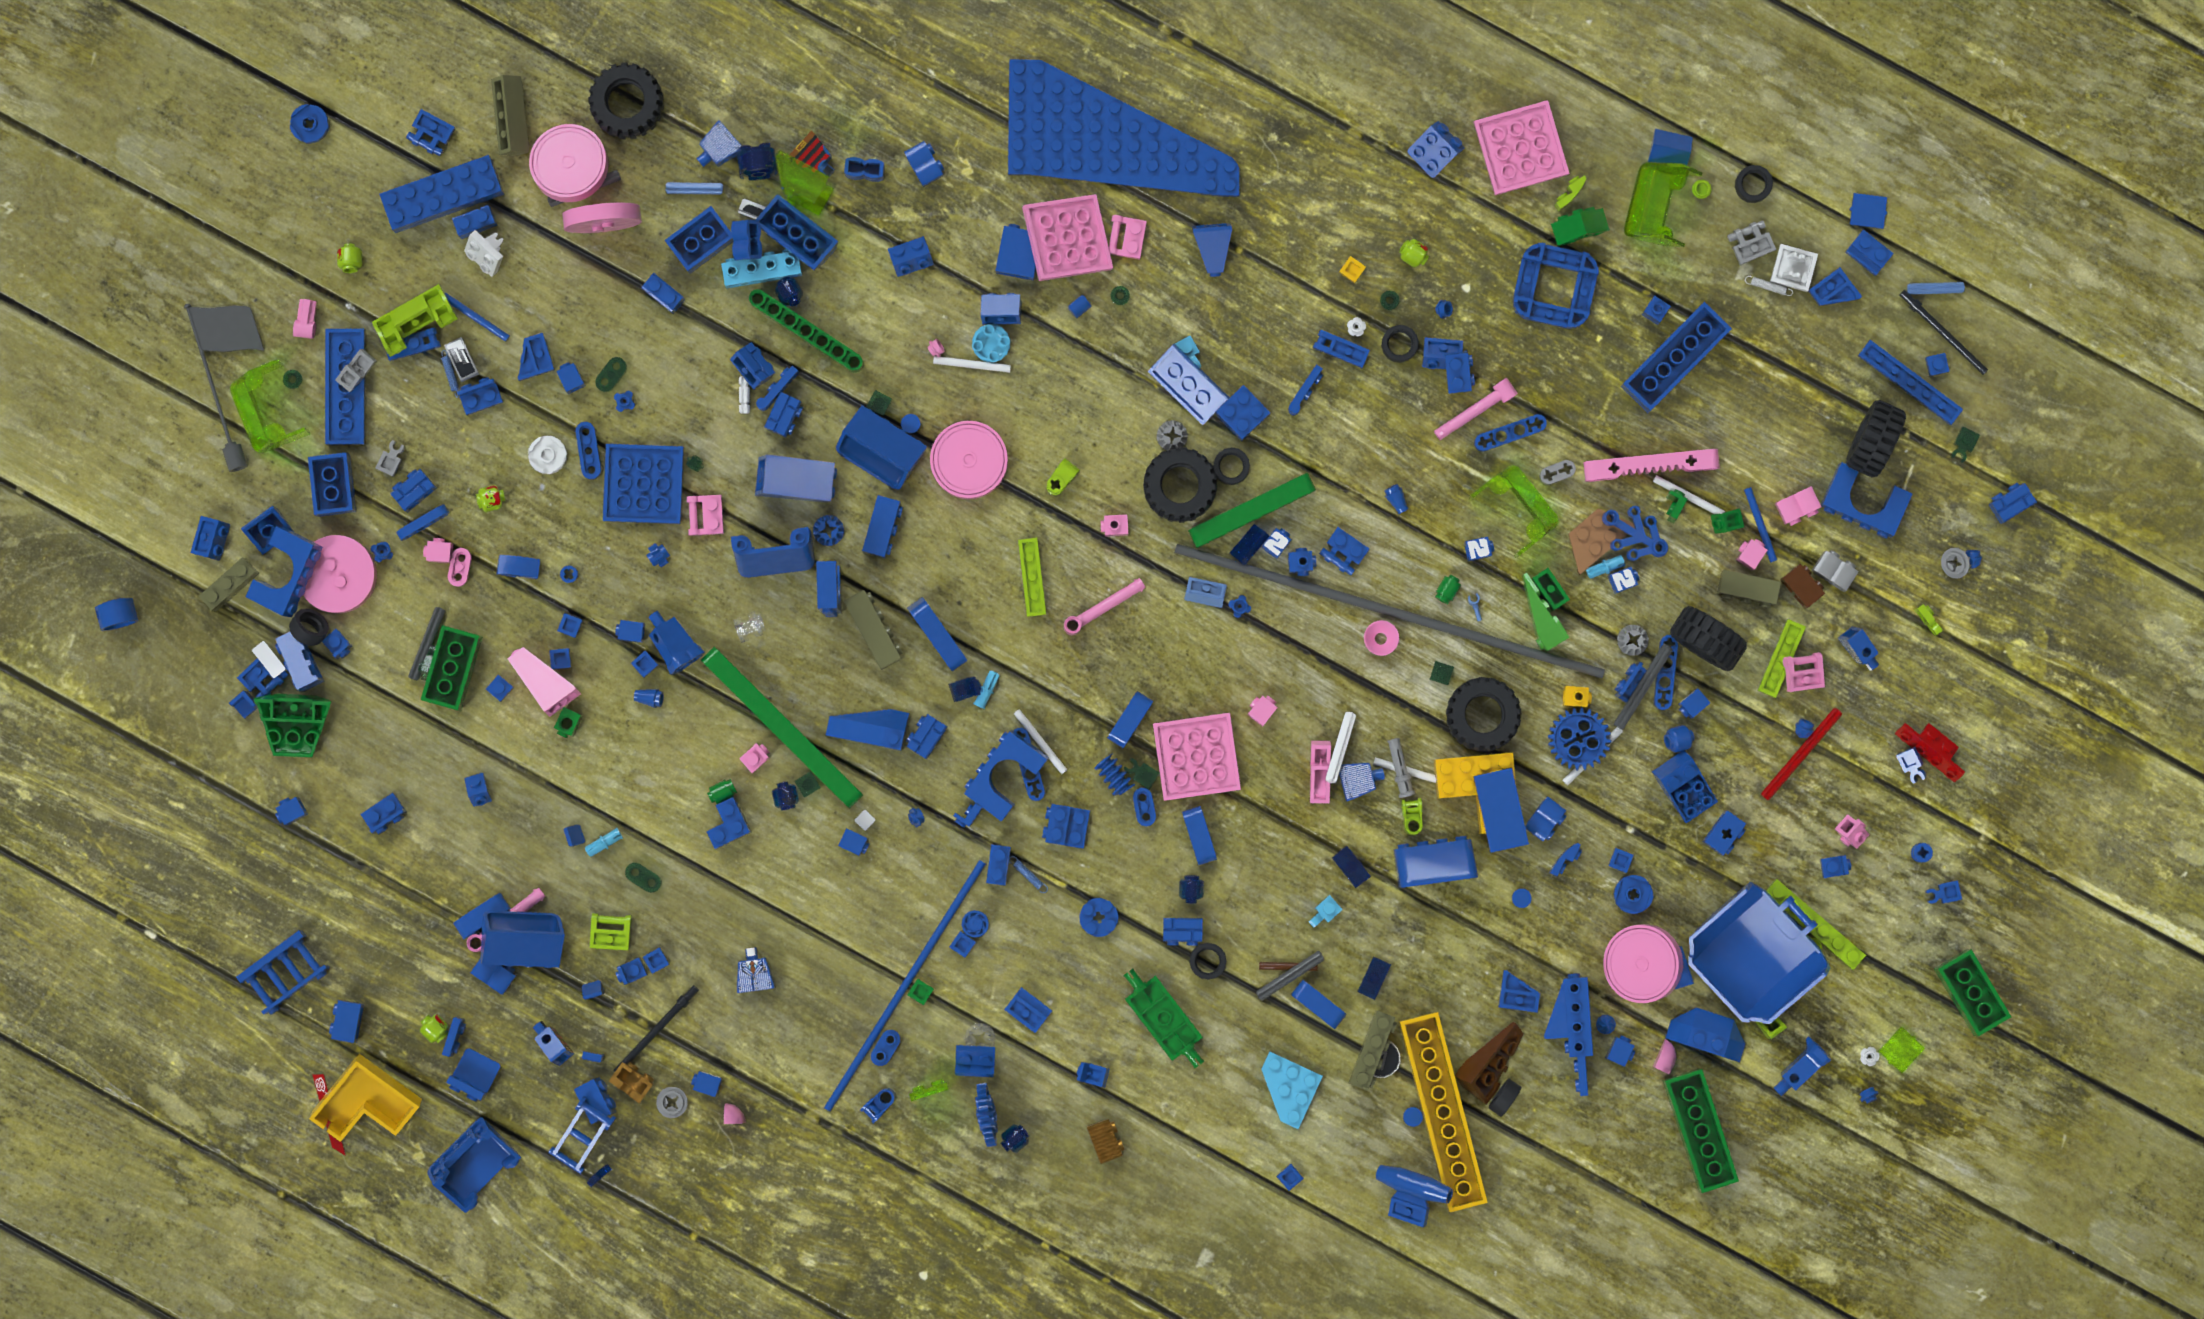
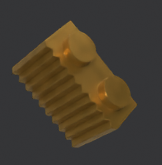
M1108 1118L1087 1126L1101 1164L1123 1156L1122 1151L1125 1149L1121 1139L1118 1141L1116 1139L1115 1133L1118 1131L1114 1121L1110 1122Z

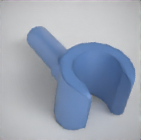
M1476 593L1477 601L1472 602L1469 595L1468 603L1473 606L1477 621H1481L1482 618L1478 606L1480 597Z

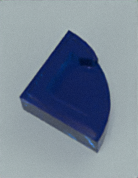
M608 1164L603 1166L587 1180V1184L590 1187L594 1186L612 1169Z

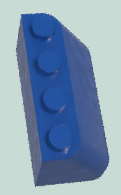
M863 405L844 428L836 445V451L842 457L896 490L901 489L927 448L921 441L911 437L904 430L897 428L888 420L881 418Z
M1467 836L1455 837L1456 841L1448 842L1446 838L1438 839L1436 844L1430 845L1428 841L1417 842L1415 847H1409V844L1397 845L1398 849H1394V858L1399 888L1478 878L1471 839H1467Z
M486 911L483 914L481 964L488 966L505 965L508 967H559L565 936L561 918L553 913Z

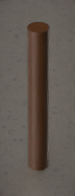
M1259 962V970H1289L1299 963ZM1318 965L1309 971H1318Z

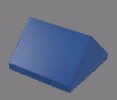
M1655 129L1647 167L1684 175L1691 154L1693 137Z
M274 506L241 528L262 555L274 547L269 542L276 526L293 531L279 509Z

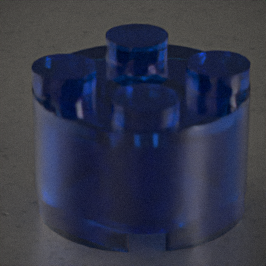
M762 143L756 147H751L750 145L740 147V151L737 153V160L741 179L744 180L745 176L748 177L749 181H758L770 178L772 173L774 175L778 174L775 149L771 147L770 143Z

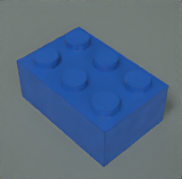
M710 206L665 239V242L687 272L691 274L733 243L734 240L731 231L712 206Z
M337 453L308 457L314 515L321 517L357 512L350 454Z

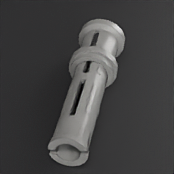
M1400 738L1388 740L1396 772L1394 780L1397 782L1400 792L1398 797L1403 798L1414 795L1416 793L1412 789L1410 780L1412 776L1407 772Z

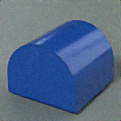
M1081 295L1067 307L1077 319L1092 306L1085 296Z

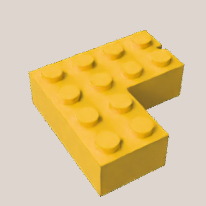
M1513 753L1433 760L1437 799L1476 796L1479 834H1486L1473 776L1512 768L1515 779Z
M359 1053L313 1109L309 1120L322 1129L326 1127L328 1120L331 1121L327 1133L341 1142L365 1113L396 1136L420 1107L422 1098Z

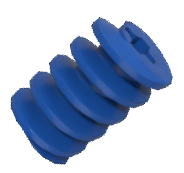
M1112 753L1100 761L1094 769H1102L1099 776H1106L1103 782H1111L1108 789L1115 788L1112 795L1116 796L1122 795L1135 786V784L1128 785L1131 778H1123L1127 772H1119L1122 765L1115 766L1118 759H1110L1113 755Z

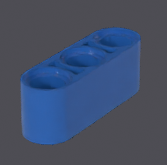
M1137 691L1107 739L1124 748L1153 701Z
M1201 806L1182 811L1198 865L1217 860Z
M498 893L456 920L453 924L464 940L482 929L483 914L486 911H509L511 908L502 894Z
M1303 979L1291 993L1295 999L1333 1029H1336L1347 1015Z

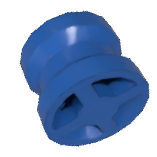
M1918 843L1912 847L1911 856L1916 862H1927L1932 858L1933 851L1930 845Z

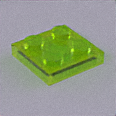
M939 1079L931 1082V1086L926 1088L924 1084L912 1088L913 1092L909 1093L910 1099L914 1101L949 1090V1083Z

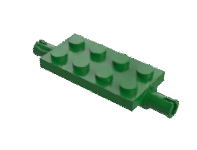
M1132 968L1129 972L1134 977L1133 979L1128 972L1123 975L1134 988L1133 993L1125 998L1126 1002L1172 1061L1182 1054V1056H1186L1194 1069L1197 1068L1199 1065L1194 1059L1196 1058L1200 1065L1204 1060L1194 1049V1044L1203 1038L1156 975L1149 981L1143 982L1134 968Z

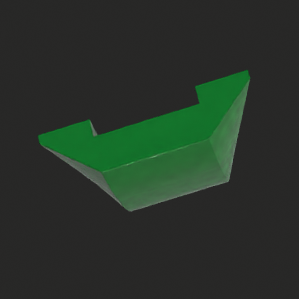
M273 694L254 698L273 756L313 757L332 701L317 695Z

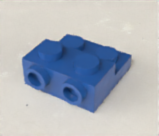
M1051 804V808L1047 807L1045 819H1049L1048 827L1044 826L1042 838H1046V843L1084 849L1090 810Z

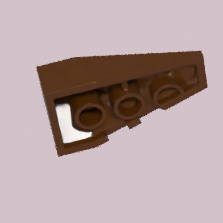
M1512 1022L1469 1057L1458 1069L1455 1078L1463 1088L1487 1105L1500 1086L1498 1081L1502 1072L1506 1073L1508 1069L1506 1066L1510 1056L1515 1054L1524 1033L1515 1022Z

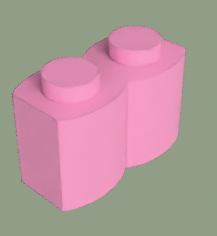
M1812 486L1775 503L1784 524L1789 523L1790 526L1801 522L1800 517L1807 515L1809 518L1818 514L1817 509L1821 508Z

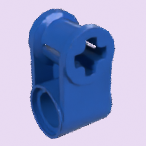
M891 1088L882 1089L860 1111L865 1112L874 1124L894 1103L896 1099L894 1090ZM883 1092L890 1093L892 1097L890 1102L882 1100L881 1095Z

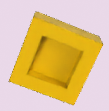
M1350 256L1339 273L1353 283H1356L1366 266Z

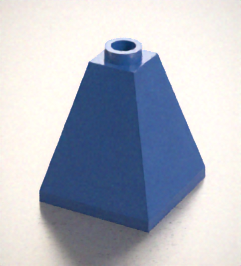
M1230 223L1192 226V231L1207 273L1210 274V277L1221 276V272L1224 271L1232 225Z

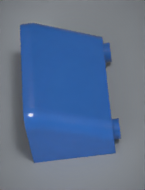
M804 527L792 531L790 535L791 545L761 549L752 547L751 541L746 536H732L731 544L738 572L745 578L811 569L815 564L811 530L809 527Z
M479 1118L430 1166L427 1173L433 1186L464 1213H467L477 1205V1193L503 1167L506 1169L514 1168L519 1163L521 1156L487 1121Z

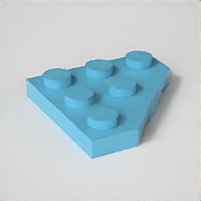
M1269 1051L1261 1070L1281 1122L1299 1129L1323 1076Z

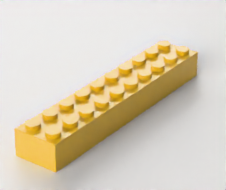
M1433 1012L1399 1021L1441 1183L1453 1189L1452 1199L1446 1204L1449 1212H1454L1488 1203L1438 1012Z

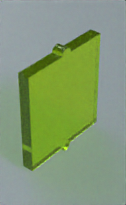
M1901 1026L1878 1052L1888 1060V1064H1892L1903 1073L1925 1048L1915 1039L1914 1035L1911 1036Z

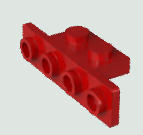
M1906 723L1895 732V735L1911 748L1915 747L1918 754L1953 782H1956L1964 775L1965 771L1951 760L1959 747L1930 723L1923 728L1920 734Z

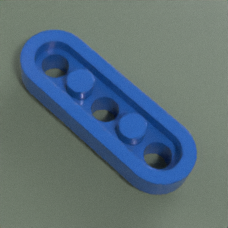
M581 422L575 431L581 471L584 477L594 480L600 476L602 471L596 430L591 423ZM589 429V434L583 435V430ZM592 448V453L586 454V449ZM595 467V472L590 474L589 468Z

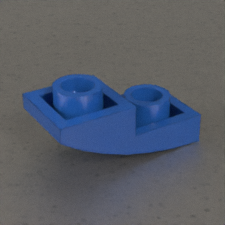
M499 555L496 574L537 579L540 559Z
M1575 843L1566 849L1555 861L1549 874L1553 876L1562 875L1567 865L1564 863L1565 860L1573 862L1574 859L1578 860L1582 852L1579 849L1581 844Z

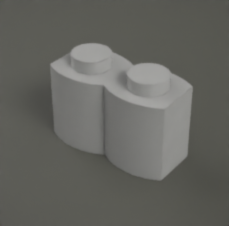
M1832 550L1829 552L1824 551L1811 571L1839 590L1847 591L1859 572L1855 569L1856 565L1847 560L1843 562L1839 559L1840 555Z

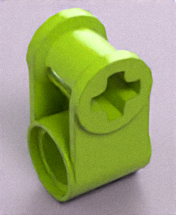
M1064 458L1047 481L1046 488L1049 494L1055 496L1061 494L1080 469ZM1056 482H1059V486H1058V487H1059L1060 489L1055 488V489L1053 490L1051 483H1054V484H1055Z
M1421 798L1409 801L1401 799L1404 830L1408 835L1415 836L1421 832L1423 827ZM1411 821L1416 822L1419 826L1415 832L1410 831L1408 828V824Z

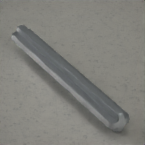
M1666 644L1661 646L1616 718L1614 725L1617 728H1625L1673 649Z

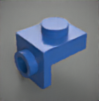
M483 773L464 778L468 797L474 807L482 806L492 801Z
M1081 1062L1077 1070V1081L1105 1088L1110 1069Z

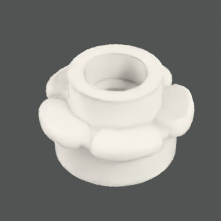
M1358 317L1349 320L1347 323L1349 334L1361 336L1366 329L1365 322Z
M1873 1047L1864 1048L1860 1053V1060L1864 1065L1874 1066L1876 1061L1879 1060V1053Z

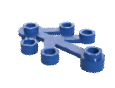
M1632 506L1627 511L1628 516L1633 519L1635 528L1621 521L1619 514L1615 510H1608L1602 515V521L1605 525H1614L1632 536L1622 540H1613L1610 543L1613 551H1619L1623 547L1641 542L1648 546L1639 550H1629L1626 554L1628 560L1634 561L1641 556L1649 554L1660 558L1668 552V544L1664 539L1660 538L1656 526L1657 520L1654 516H1648L1644 519V525L1649 528L1651 538L1646 536L1640 517L1641 511L1638 506ZM1632 509L1636 510V515L1632 514ZM1608 515L1612 518L1611 522L1607 520ZM1648 519L1653 521L1652 525L1648 524ZM1615 542L1619 543V548L1615 547ZM1656 545L1660 546V551L1656 550ZM1631 552L1635 553V558L1631 557Z

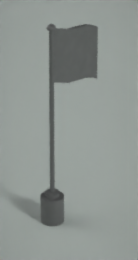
M185 304L184 309L187 310L228 441L225 444V448L222 449L229 472L243 470L248 467L241 444L231 440L204 351L230 352L248 349L264 351L252 310L247 306L236 305L200 308Z

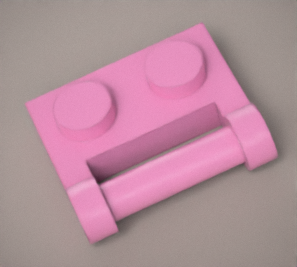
M1112 215L1111 221L1113 226L1109 243L1110 255L1140 260L1147 221ZM1126 224L1122 250L1117 249L1120 225Z
M722 495L686 497L687 503H689V536L724 534ZM702 502L704 529H698L697 503Z
M1820 652L1813 653L1810 656L1795 658L1788 656L1783 658L1787 692L1825 687L1823 658ZM1814 663V668L1794 671V665Z

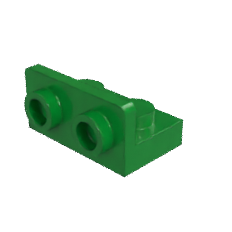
M1677 489L1674 491L1670 490L1666 496L1667 499L1673 501L1666 513L1669 515L1667 520L1673 524L1687 501V498L1684 497L1685 494Z

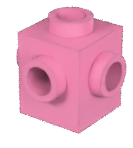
M1848 814L1835 828L1841 836L1840 841L1846 846L1852 845L1856 849L1870 835L1865 830L1866 825L1861 820H1855Z

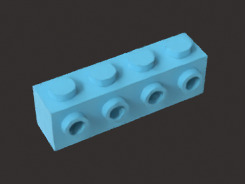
M787 249L782 250L783 253L775 254V252L763 253L764 256H761V259L738 261L734 258L726 259V263H721L725 287L728 289L802 276L800 259Z

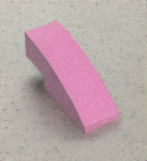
M1311 741L1310 803H1330V783L1325 779L1331 760L1330 741Z

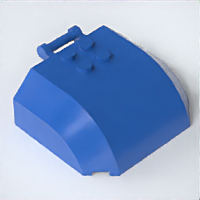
M1751 881L1715 911L1689 937L1690 953L1688 964L1742 1022L1755 1021L1762 1022V1024H1770L1826 977L1831 967L1821 949L1807 935L1818 924L1800 909L1794 902L1795 899L1790 895L1779 905L1766 890ZM1787 907L1806 925L1804 929L1785 911Z

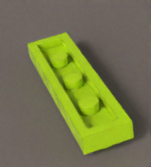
M1038 539L1018 540L1027 617L1046 615Z
M1787 619L1757 691L1773 698L1777 697L1786 676L1783 658L1788 656L1793 658L1806 626Z

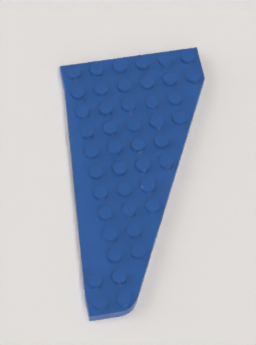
M1009 59L1008 175H1034L1219 197H1239V166L1232 157L1042 60Z

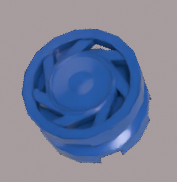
M974 910L965 914L961 925L963 931L968 936L976 938L987 932L989 921L984 913Z

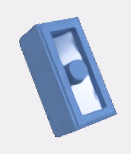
M1189 577L1184 599L1222 608L1227 585Z

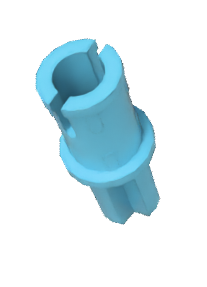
M1618 555L1606 561L1602 560V563L1587 568L1586 573L1590 579L1604 573L1610 574L1611 571L1624 567L1625 562L1622 555Z
M989 671L983 686L979 687L981 690L973 703L974 705L985 709L991 694H994L992 691L1000 677L998 673Z
M615 828L604 836L600 835L598 840L585 847V851L592 857L605 848L609 849L608 846L623 839L618 828Z

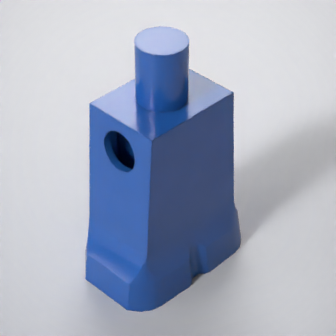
M658 611L648 617L655 626L649 637L664 659L671 675L681 672L705 653L691 639L675 617L665 622Z
M1809 1036L1806 1038L1807 1045L1805 1050L1781 1072L1783 1079L1774 1087L1780 1096L1784 1095L1791 1087L1796 1091L1819 1068L1832 1061L1830 1056Z

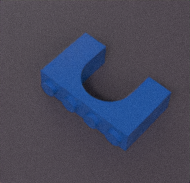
M1843 462L1839 463L1821 502V507L1824 508L1823 511L1831 515L1837 513L1842 516V520L1852 523V521L1860 524L1859 527L1864 530H1875L1877 535L1882 538L1893 537L1912 497V493L1894 486L1891 488L1883 508L1878 513L1873 515L1863 514L1854 508L1850 499V491L1858 471L1849 468Z
M276 526L269 544L290 556L293 562L292 578L287 585L279 589L264 581L253 579L246 598L281 616L292 617L298 609L299 600L305 593L306 584L313 575V568L321 556L323 547L287 528Z
M816 561L818 610L826 617H837V614L842 613L841 567L837 566L836 561Z
M1013 730L1009 733L1004 732L999 739V742H1001L997 749L993 747L987 755L990 759L986 764L982 762L976 770L978 773L974 780L971 778L965 785L967 790L964 794L1000 821L1004 820L1015 804L994 787L992 771L995 765L1002 760H1015L1036 775L1049 759L1047 755Z

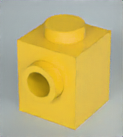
M1564 686L1562 706L1586 708L1588 704H1591L1592 692H1589L1588 687Z

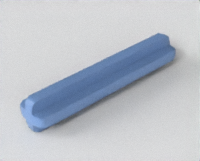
M668 182L666 183V193L721 195L723 193L722 183Z
M1963 282L1912 283L1907 285V292L1910 295L1963 293L1965 290Z

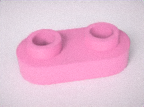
M464 548L456 549L451 556L448 580L456 587L465 585L469 577L472 556ZM460 555H465L463 562L459 561ZM457 574L462 575V578L459 581L455 579V576Z

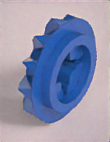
M833 515L820 517L813 526L815 539L825 546L837 544L844 534L842 522ZM826 522L830 528L837 527L836 529L831 531V538L828 536L827 533H820L826 529Z

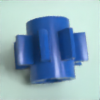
M655 543L648 548L650 553L646 556L654 567L659 564L662 568L669 563L667 558L670 557V554L663 544L658 547Z

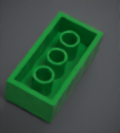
M442 625L421 696L422 701L462 711L483 637Z
M1966 949L1934 968L1973 1036L1979 1037L2012 1017L1972 949Z

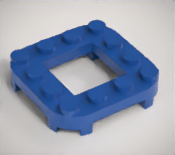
M1546 243L1530 246L1523 254L1513 295L1515 313L1526 320L1561 328L1574 329L1580 327L1590 314L1597 275L1599 273L1596 261L1589 253L1584 251L1582 253L1546 245ZM1541 264L1578 272L1570 309L1533 301Z

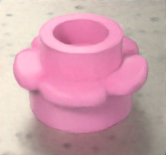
M938 339L929 341L928 350L933 356L940 357L945 352L941 342Z

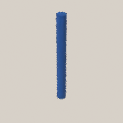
M445 293L451 306L505 342L509 339L510 335Z
M1751 487L1747 488L1744 492L1761 539L1767 549L1770 563L1777 560L1754 493Z

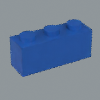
M880 495L877 496L862 549L863 553L881 558H886V555L891 554L893 546L890 543L891 537L896 536L898 525H895L897 517L901 518L903 511L900 501Z

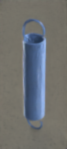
M442 355L441 360L451 391L457 392L459 386L449 356L443 357Z
M1017 859L1013 866L1035 888L1040 889L1045 885Z

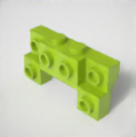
M438 284L372 321V324L386 352L392 357L407 348L403 338L435 320L440 328H443L458 318L445 292Z

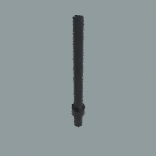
M1905 290L1899 294L1910 305L1909 308L1913 312H1917L1982 375L1988 371L1971 352L1921 306L1922 303L1918 299L1915 300Z
M693 985L684 996L681 995L676 1000L677 1003L613 1071L615 1072L622 1062L627 1065L629 1062H632L682 1008L688 1006L690 999L699 989Z

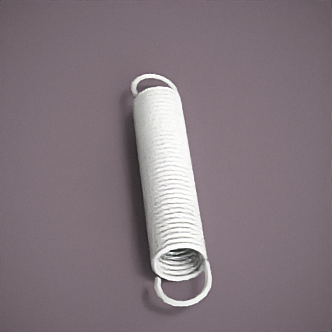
M1755 277L1751 281V284L1756 287L1787 295L1785 294L1787 290L1785 286Z

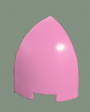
M1664 1040L1653 1067L1671 1075L1677 1056L1675 1048L1668 1040Z
M725 1104L724 1124L746 1123L745 1116L738 1107L733 1104Z

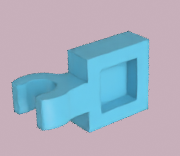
M1191 336L1175 343L1201 368V364L1196 357L1200 351Z
M1329 895L1315 907L1318 914L1309 923L1313 927L1317 926L1323 919L1328 923L1343 909Z

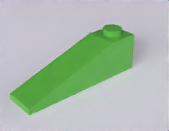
M1525 573L1522 575L1535 635L1538 638L1535 641L1541 650L1544 649L1547 652L1570 637L1557 616L1550 615V606L1544 599L1541 600L1540 591L1530 576Z

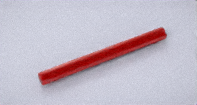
M1834 708L1762 791L1761 796L1764 799L1770 800L1842 716L1841 711Z

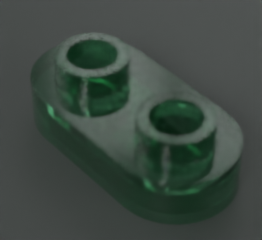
M620 357L610 359L596 377V387L602 392L612 391L627 371L626 362ZM616 363L620 364V368L618 370L613 369V366ZM603 379H608L607 385H602Z
M631 863L626 867V878L650 893L660 889L662 885L661 878L639 863ZM634 869L639 870L638 876H633L632 871ZM651 879L655 880L653 887L649 886L648 883Z

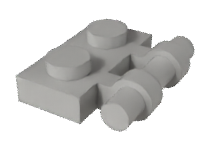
M1763 220L1758 223H1750L1748 227L1741 230L1738 228L1732 234L1727 235L1729 242L1737 240L1739 245L1732 248L1739 265L1776 250L1769 232L1761 235L1760 230L1766 228ZM1753 233L1755 238L1745 241L1744 236Z

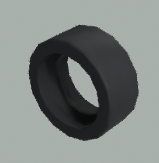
M1759 165L1745 167L1735 180L1737 195L1747 203L1761 202L1770 194L1773 187L1771 174L1767 169ZM1750 173L1761 175L1765 181V188L1758 195H1750L1743 188V179Z
M1396 325L1386 331L1382 338L1381 347L1384 355L1389 360L1402 363L1410 360L1415 355L1419 341L1413 329L1406 325ZM1395 333H1404L1410 338L1411 348L1406 354L1396 355L1390 350L1388 345L1389 339Z
M1231 447L1218 453L1213 467L1219 481L1227 485H1236L1247 477L1250 463L1243 451ZM1234 455L1240 458L1243 464L1240 475L1233 478L1223 475L1220 463L1224 457Z
M306 608L296 612L289 628L297 641L305 645L315 646L323 641L328 633L329 625L325 617L319 612ZM301 622L312 625L318 633L307 630Z
M1203 943L1194 948L1189 962L1195 975L1201 979L1210 980L1217 978L1223 973L1227 960L1224 951L1219 946L1212 943ZM1203 950H1213L1217 953L1220 962L1215 971L1206 973L1198 968L1196 960L1200 952Z
M1507 1079L1494 1096L1488 1108L1502 1117L1515 1101L1522 1087L1511 1079Z

